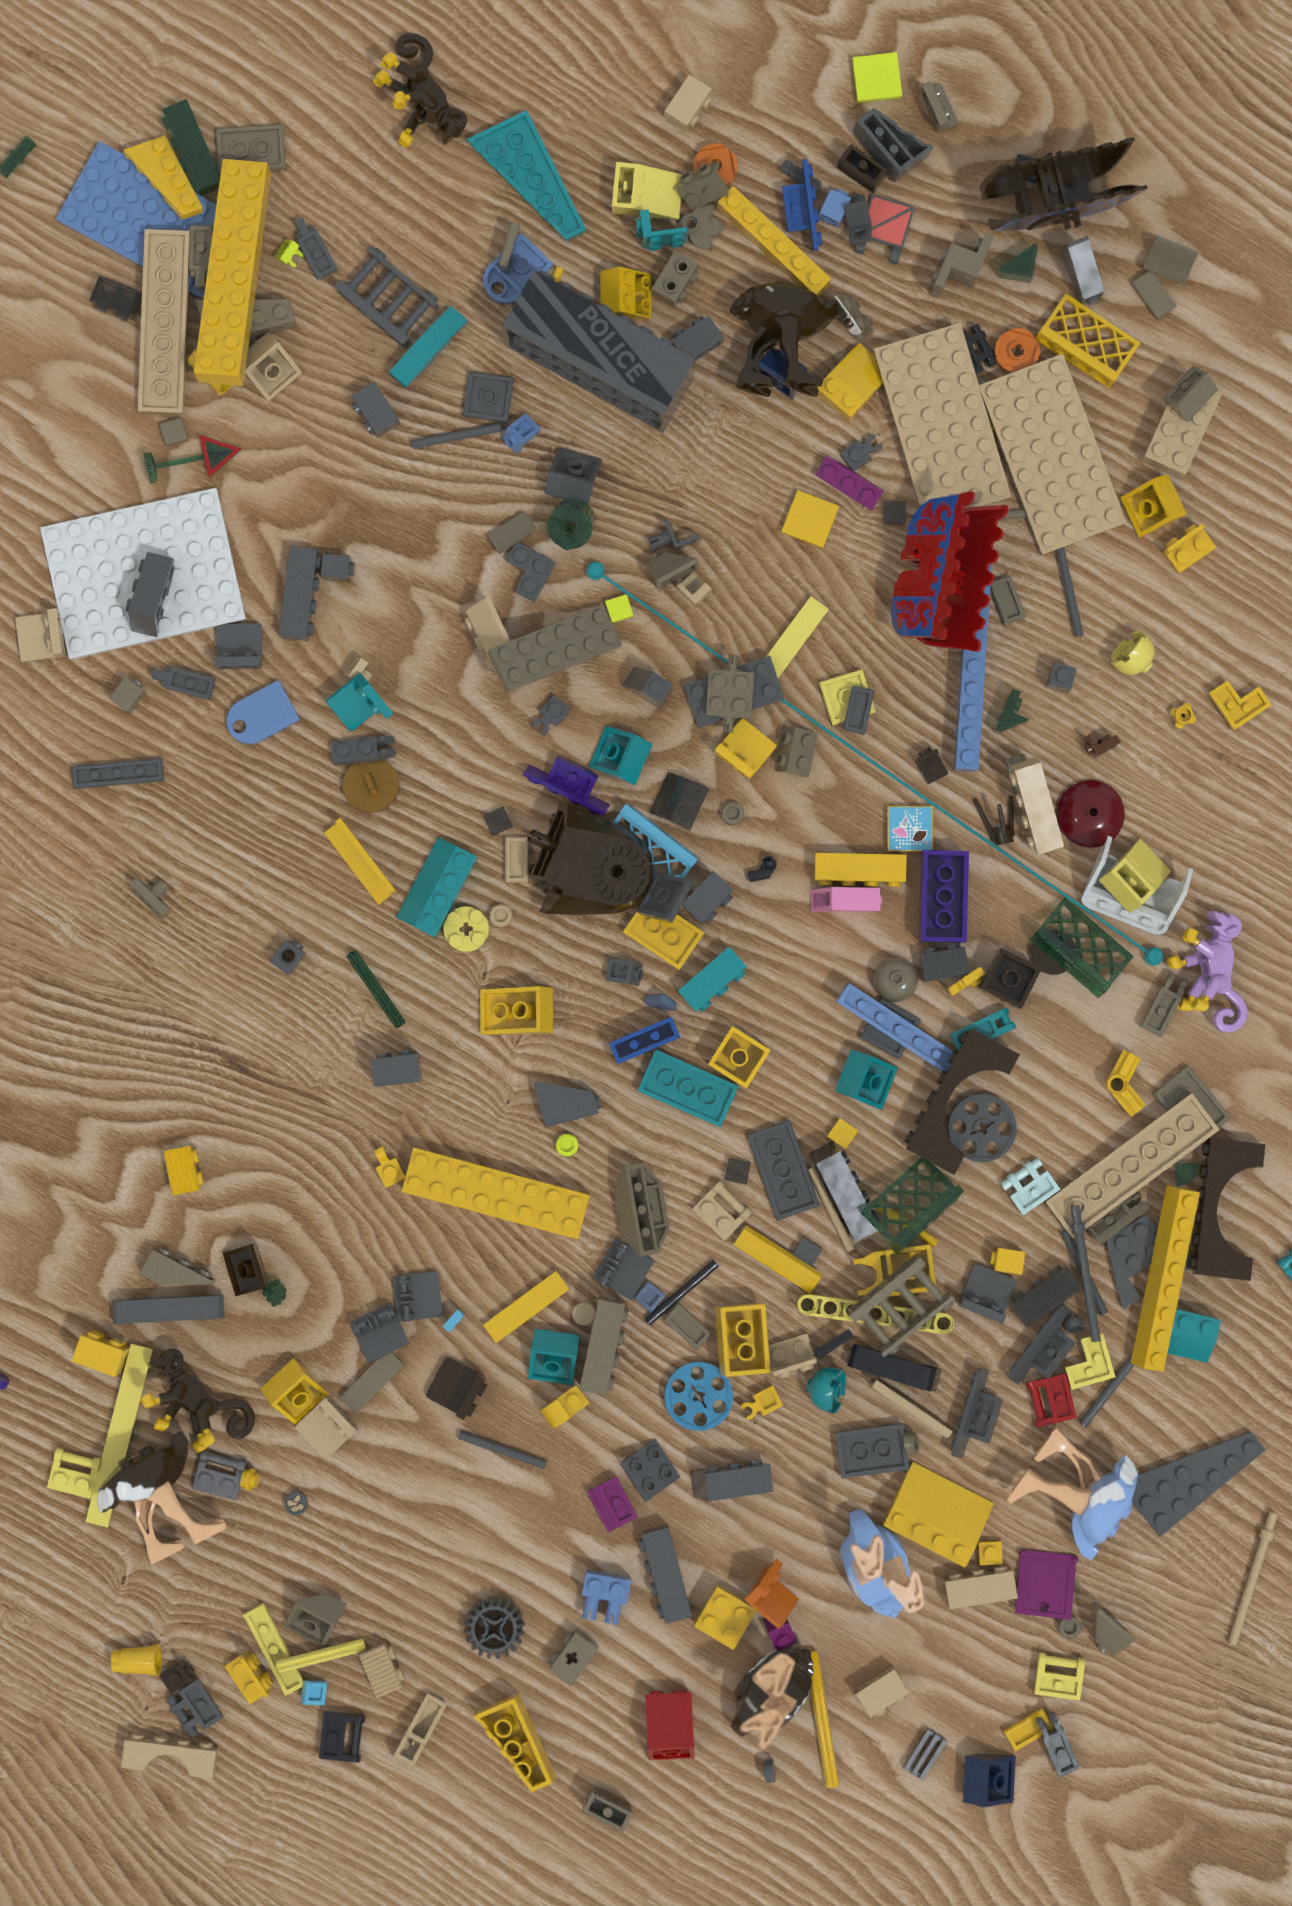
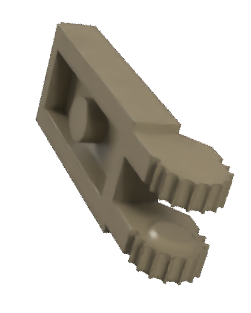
M1173 972L1169 973L1163 986L1160 987L1140 1026L1159 1037H1162L1188 983V980L1183 978L1179 982L1175 993L1168 990L1175 979V973Z
M1138 1191L1087 1228L1099 1245L1135 1220L1136 1217L1142 1216L1148 1211L1150 1206L1146 1201H1141L1136 1205L1142 1198Z

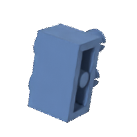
M586 1569L582 1596L586 1599L582 1618L588 1619L589 1610H591L590 1620H596L599 1600L603 1599L608 1602L604 1622L610 1624L612 1614H614L612 1624L618 1625L621 1606L627 1604L631 1577Z

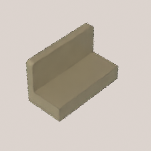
M1156 236L1143 269L1185 285L1198 252L1163 237Z
M1193 365L1162 399L1167 405L1177 409L1182 418L1189 422L1217 392L1218 388L1207 372Z

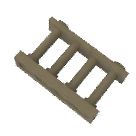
M916 1253L847 1310L850 1318L855 1323L858 1320H863L883 1343L879 1350L884 1357L887 1354H894L904 1340L941 1310L946 1311L953 1305L952 1301L955 1300L950 1290L943 1295L923 1271L926 1263L919 1253ZM912 1276L917 1277L937 1300L927 1309L924 1308L906 1286V1281ZM893 1291H899L918 1314L909 1324L888 1301V1295ZM876 1305L881 1306L901 1329L892 1338L885 1333L870 1315V1310Z

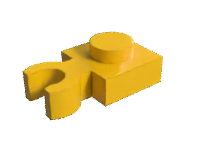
M978 967L948 987L947 990L953 996L968 985L973 988L983 981L981 976L985 973L981 967Z
M773 1385L753 1394L754 1402H744L740 1405L741 1409L745 1407L752 1409V1413L746 1416L747 1420L753 1419L758 1411H761L762 1415L765 1416L783 1406Z

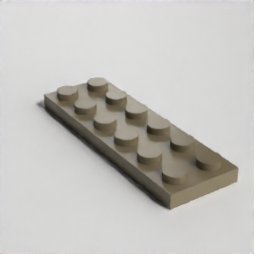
M602 604L489 649L487 654L506 693L619 648L622 643Z

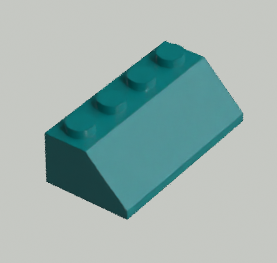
M437 838L396 918L437 938L478 857L441 838Z

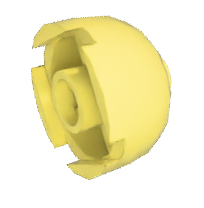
M1142 630L1131 633L1133 638L1129 641L1124 639L1115 648L1110 657L1113 660L1110 664L1123 674L1131 676L1141 672L1145 673L1153 665L1152 660L1155 655V648L1151 639Z

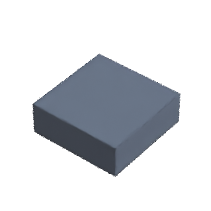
M647 1281L634 1299L652 1313L666 1295L650 1281Z

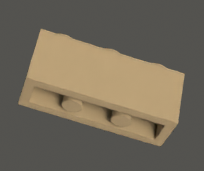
M1006 1565L993 1567L994 1571L985 1572L984 1569L972 1570L970 1575L962 1576V1573L949 1574L948 1578L943 1579L949 1609L1018 1599L1013 1570L1007 1568Z

